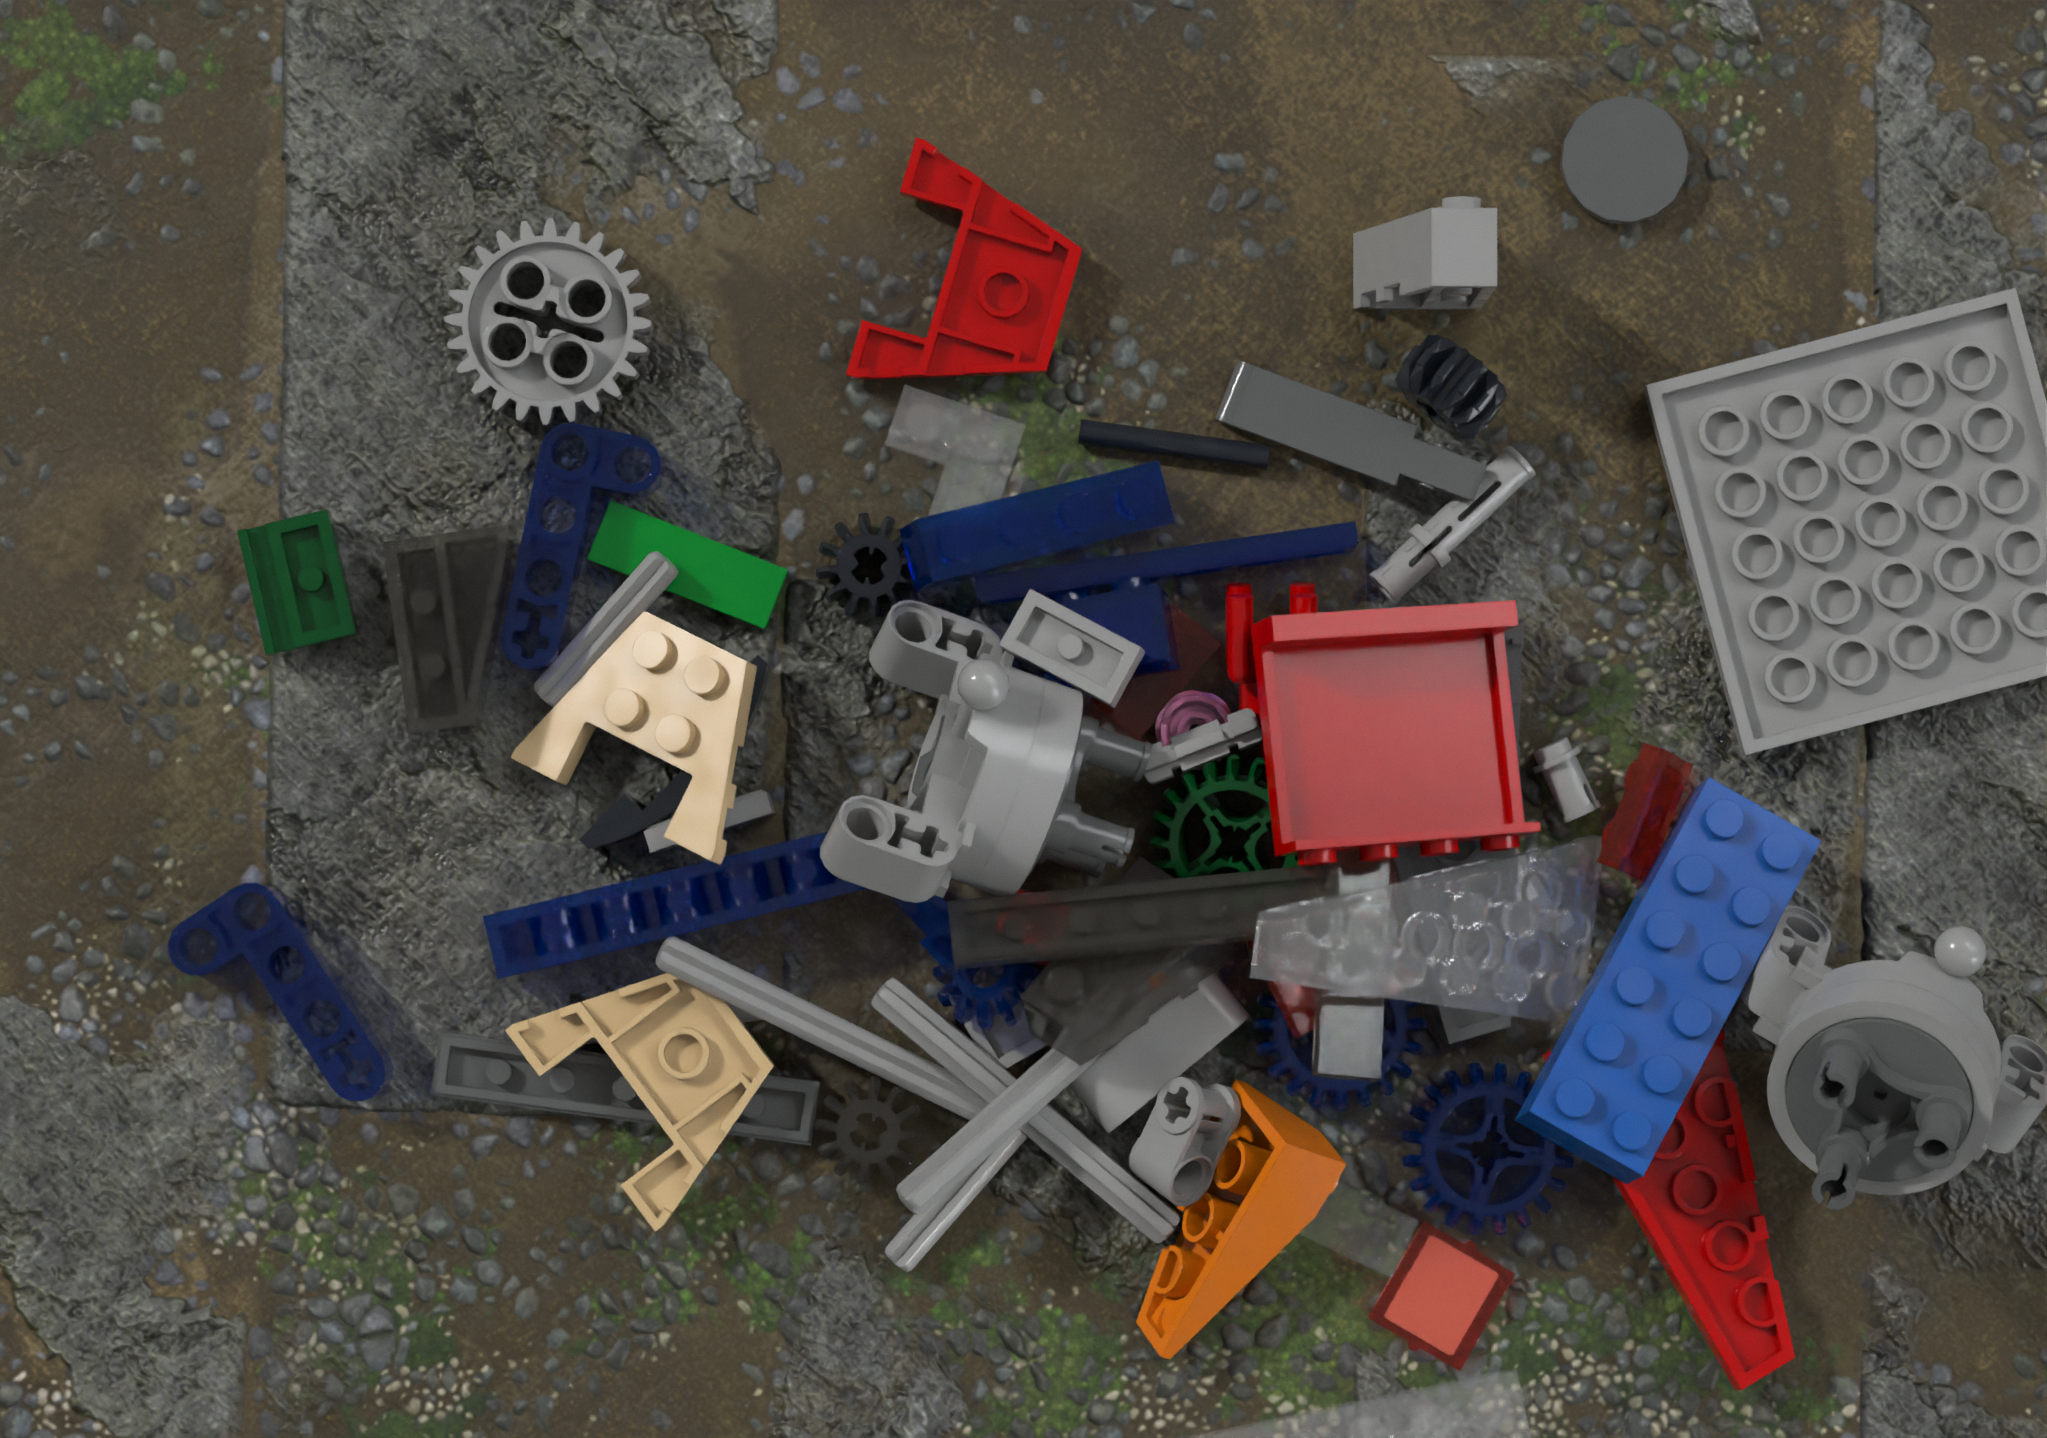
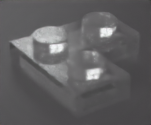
M904 385L885 447L944 466L925 527L986 547L1026 424Z

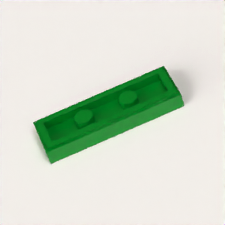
M610 500L587 560L630 576L648 554L657 551L666 556L678 570L677 577L665 591L764 630L767 629L788 576V569Z

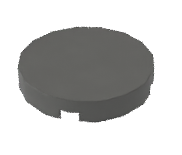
M1618 96L1595 103L1576 118L1562 142L1559 168L1567 190L1582 211L1605 223L1630 225L1654 217L1672 203L1686 179L1688 150L1682 130L1667 111L1646 99Z

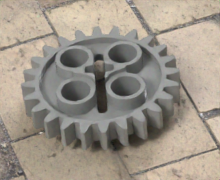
M553 218L547 219L543 236H535L527 221H522L520 225L521 240L514 243L503 231H497L496 236L500 250L492 254L486 248L478 245L475 251L483 263L481 268L475 270L470 267L460 266L458 269L462 276L470 283L468 290H449L448 296L462 305L463 308L460 313L444 316V322L451 327L462 329L463 335L449 341L447 347L451 352H467L469 355L456 368L457 372L461 376L472 375L477 372L480 374L471 390L477 397L483 396L493 389L497 391L492 404V409L497 413L505 410L512 401L515 402L516 420L519 423L524 424L527 421L533 408L539 409L540 418L545 427H551L555 411L561 409L572 425L577 424L578 405L584 403L597 416L602 414L598 395L605 391L610 396L621 400L623 395L615 380L619 375L635 380L640 376L634 367L628 363L630 355L649 356L650 353L648 347L635 340L636 333L653 330L652 321L643 317H637L635 312L650 304V297L648 294H631L629 291L640 281L642 276L637 269L623 273L618 272L627 256L621 248L607 256L602 255L606 237L601 232L593 236L587 244L583 243L582 226L578 222H574L566 236L563 237L559 236V230ZM536 268L544 276V286L541 292L528 300L513 296L511 285L514 276L520 270ZM589 285L603 289L606 296L605 305L597 315L581 317L574 313L572 300L578 290ZM503 303L541 317H547L550 309L556 308L557 316L565 324L600 331L604 334V339L596 343L558 329H552L549 332L548 338H542V331L536 324L524 319L499 315L495 313V306ZM510 328L524 332L526 347L518 358L510 361L496 358L493 347L497 335ZM576 346L584 349L588 357L584 372L571 379L558 376L554 368L557 354L566 347Z

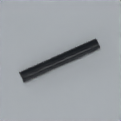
M1081 419L1078 444L1262 470H1267L1270 445L1086 419Z

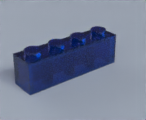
M1158 460L919 518L899 531L915 591L917 592L1155 533L1175 523Z

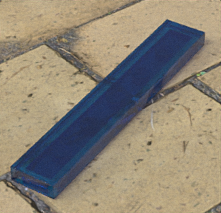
M1356 521L981 575L975 576L974 579L978 604L981 603L982 606L1024 600L1030 589L1047 597L1350 553L1354 551L1359 541Z

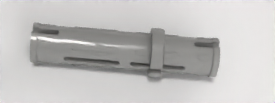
M1510 445L1505 447L1503 452L1486 467L1474 501L1492 484H1495V488L1460 520H1458V516L1473 502L1454 496L1423 526L1416 523L1407 531L1409 539L1379 568L1368 575L1372 582L1391 602L1397 604L1401 597L1435 566L1439 569L1446 566L1451 561L1448 554L1482 522L1487 520L1528 479H1532L1536 475L1534 469ZM1444 529L1447 530V532L1434 545H1432L1428 550H1426L1419 559H1417L1411 566H1409V562L1421 550H1423L1427 545H1429L1435 539V537H1437Z

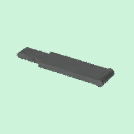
M1239 360L1236 363L1215 417L1216 421L1224 425L1242 430L1393 487L1397 486L1400 476L1419 482V486L1433 490L1435 488L1471 502L1474 501L1487 467L1483 463L1448 451L1449 448L1437 443L1431 445L1415 439L1419 429L1417 425Z

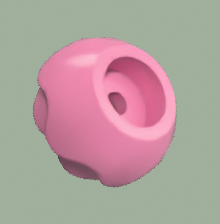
M1194 690L1181 692L1172 697L1157 716L1155 725L1157 741H1161L1162 746L1165 747L1172 744L1171 737L1189 731L1190 726L1193 724L1201 726L1217 719L1220 725L1229 722L1227 715L1231 714L1230 709L1221 698L1214 694ZM1203 766L1193 770H1203Z

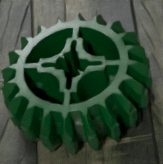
M1232 753L1228 757L1227 773L1223 774L1217 760L1204 764L1205 781L1194 770L1181 773L1182 783L1189 793L1187 794L1177 787L1169 786L1163 793V797L1176 811L1157 809L1152 817L1153 821L1158 825L1170 829V832H1161L1150 837L1151 847L1169 849L1170 855L1164 856L1154 863L1155 871L1157 873H1164L1175 869L1178 875L1165 887V890L1169 895H1174L1185 885L1193 893L1184 904V909L1189 913H1192L1202 900L1210 903L1206 916L1207 922L1212 924L1218 922L1223 914L1224 907L1230 908V920L1233 927H1242L1244 925L1247 907L1251 908L1254 918L1258 923H1265L1271 917L1267 900H1270L1283 913L1287 912L1293 906V902L1284 887L1302 895L1310 888L1308 880L1297 869L1316 872L1320 865L1298 866L1297 855L1286 856L1278 876L1268 866L1267 863L1270 859L1263 848L1262 839L1264 833L1272 826L1267 779L1263 777L1266 770L1265 758L1261 756L1254 760L1249 774L1243 773V759L1240 753ZM1224 790L1245 791L1260 797L1268 805L1255 813L1241 814L1231 808L1226 801L1221 803L1214 793ZM1198 805L1206 815L1203 821L1210 832L1211 841L1208 849L1193 860L1188 848L1187 827L1190 816L1195 806ZM1255 823H1261L1244 845L1247 854L1240 855V849L1238 848L1234 853L1227 850L1220 856L1213 857L1229 836L1226 826L1233 825L1235 833L1240 827L1246 831ZM1230 866L1238 869L1247 880L1253 878L1259 887L1244 890L1231 889L1213 882L1205 875L1220 867Z

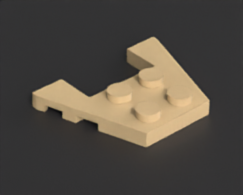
M643 610L515 748L511 758L567 786L595 728L599 727L691 774L692 780L663 837L721 865L727 846V841L722 839L727 809H733L737 787L732 784L737 749L744 746L757 666Z
M669 973L512 1024L505 1030L539 1077L543 1076L593 1037L596 1038L673 1141L671 1148L621 1184V1187L655 1232L666 1224L775 1066L728 1002Z

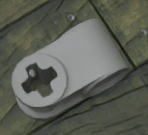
M1174 1077L1167 1081L1158 1093L1156 1104L1141 1136L1132 1147L1129 1156V1167L1133 1174L1177 1206H1189L1198 1201L1211 1185L1214 1170L1230 1136L1238 1126L1241 1116V1104L1238 1095L1231 1087L1218 1083L1200 1087L1195 1080L1186 1077ZM1178 1096L1186 1097V1103L1175 1101V1098ZM1210 1117H1219L1221 1118V1120L1219 1122L1210 1121Z

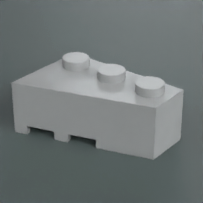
M1467 196L1443 198L1441 207L1429 208L1353 233V309H1480L1497 288V208H1481V198Z

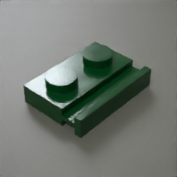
M326 509L267 523L259 527L237 530L266 655L272 656L289 650L301 649L359 635L331 511Z

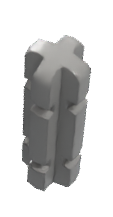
M1245 708L1227 715L1229 721L1220 725L1217 719L1171 737L1172 744L1165 747L1162 746L1161 741L1153 744L1149 761L1144 771L1146 780L1150 784H1157L1174 777L1172 771L1181 768L1183 773L1206 763L1231 755L1229 748L1238 745L1240 751L1260 744L1263 741L1262 730L1252 709Z

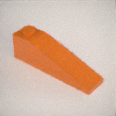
M1235 1079L1231 1088L1238 1095L1241 1104V1116L1238 1126L1230 1136L1214 1170L1211 1185L1205 1194L1189 1206H1177V1209L1184 1211L1178 1238L1175 1245H1168L1162 1249L1136 1323L1156 1352L1163 1358L1171 1359L1316 1217L1328 1195L1336 1188L1340 1175L1347 1165L1319 1130L1246 1082ZM1213 1116L1211 1121L1219 1122L1221 1118Z

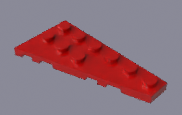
M1722 1027L1644 1176L1629 1184L1620 1181L1612 1175L1611 1177L1734 1390H1743L1794 1359L1795 1354L1779 1281L1774 1279L1766 1239H1769L1764 1215H1760L1753 1183L1756 1180L1736 1084L1730 1077L1723 1040L1726 1038ZM1552 1050L1541 1055L1545 1063L1548 1057L1550 1056Z

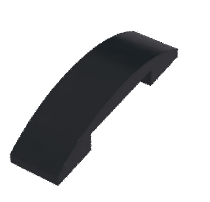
M759 655L750 662L757 666L746 734L759 710L770 671V666ZM682 770L645 809L630 795L623 794L579 840L588 849H597L633 838L646 831L647 827L665 821L675 814L692 780V775Z

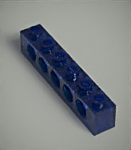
M824 832L726 856L721 865L712 861H706L483 916L497 977L502 979L667 939L672 936H679L863 891L868 888L842 880L831 874L824 866L820 858V846L828 833Z

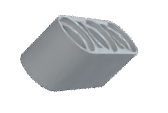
M1208 966L1133 1027L1071 1082L1068 1087L1106 1133H1109L1157 1095L1167 1081L1180 1076L1250 1017V1014L1213 969Z

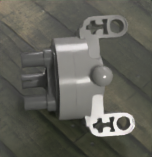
M913 600L900 601L890 609L869 651V661L873 669L882 678L939 699L935 717L929 727L914 769L907 805L900 807L864 795L850 797L843 802L820 846V858L830 873L842 880L913 903L927 901L934 895L943 898L948 890L950 880L1005 899H1011L1030 875L1036 863L1043 864L1045 860L1089 874L1090 877L1098 879L1106 862L1113 864L1114 867L1122 868L1126 861V856L1123 855V852L1129 854L1135 830L1129 826L1124 827L1081 812V804L1075 803V789L1080 767L1083 768L1086 763L1138 782L1148 764L1152 744L1099 727L1098 719L1082 714L1083 695L1081 691L1013 668L1014 655L1007 651L1003 653V649L999 646L1001 641L991 628L922 602Z
M1786 906L1742 989L1740 997L1745 1005L1760 1017L1752 1031L1776 1045L1767 1079V1099L1770 1114L1779 1135L1788 1148L1801 1162L1817 1173L1812 1185V1195L1816 1202L1820 1204L1823 1201L1826 1190L1830 1192L1828 1203L1826 1204V1208L1830 1210H1840L1849 1206L1855 1197L1856 1191L1876 1195H1903L1921 1192L1950 1180L1966 1168L1973 1159L1978 1162L1987 1149L1997 1153H2010L2047 1104V1052L2033 1040L2016 1034L2007 1036L2003 1043L1999 1045L1995 1029L1984 1012L1982 993L1966 977L1978 971L1986 959V946L1982 936L1974 929L1963 925L1949 927L1936 940L1934 945L1935 958L1910 951L1899 961H1861L1832 970L1824 965L1831 942V933L1827 925L1811 911L1799 906Z

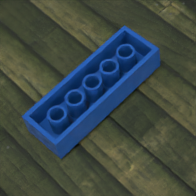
M1710 777L1692 790L1515 1121L1626 1184L1643 1177L1821 840Z

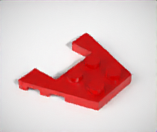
M916 137L900 189V195L959 212L963 216L927 337L922 338L862 320L846 377L854 380L1047 373L1082 254V248L1016 202L1013 203L994 190L970 170L961 167L942 154L931 143Z

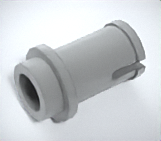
M1567 737L1554 741L1532 753L1537 762L1532 768L1535 773L1542 772L1561 812V818L1564 823L1586 815L1601 806L1576 757L1581 750L1579 746L1572 747Z

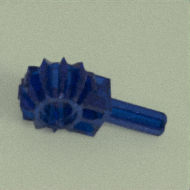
M935 895L927 901L918 903L891 897L927 936L920 943L930 959L937 965L933 968V976L936 981L946 984L937 993V997L944 1007L956 1005L953 1016L958 1023L964 1025L976 1015L980 1029L989 1032L994 1025V1017L997 1014L1001 1015L1008 1026H1014L1017 1023L1016 1015L1012 1010L1016 1004L1025 1009H1034L1036 1000L1026 989L1042 985L1044 983V976L1040 970L1031 967L1040 956L1034 945L1021 946L1023 935L1019 929L1012 927L1000 937L999 927L995 921L988 920L984 925L965 903L955 911L944 898ZM988 964L1003 966L1002 977L995 985L988 988H980L973 985L976 972L981 967Z

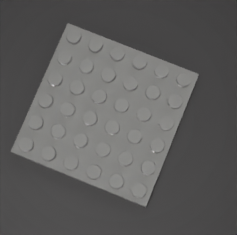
M2016 288L1651 383L1643 387L1742 756L2047 676V401Z

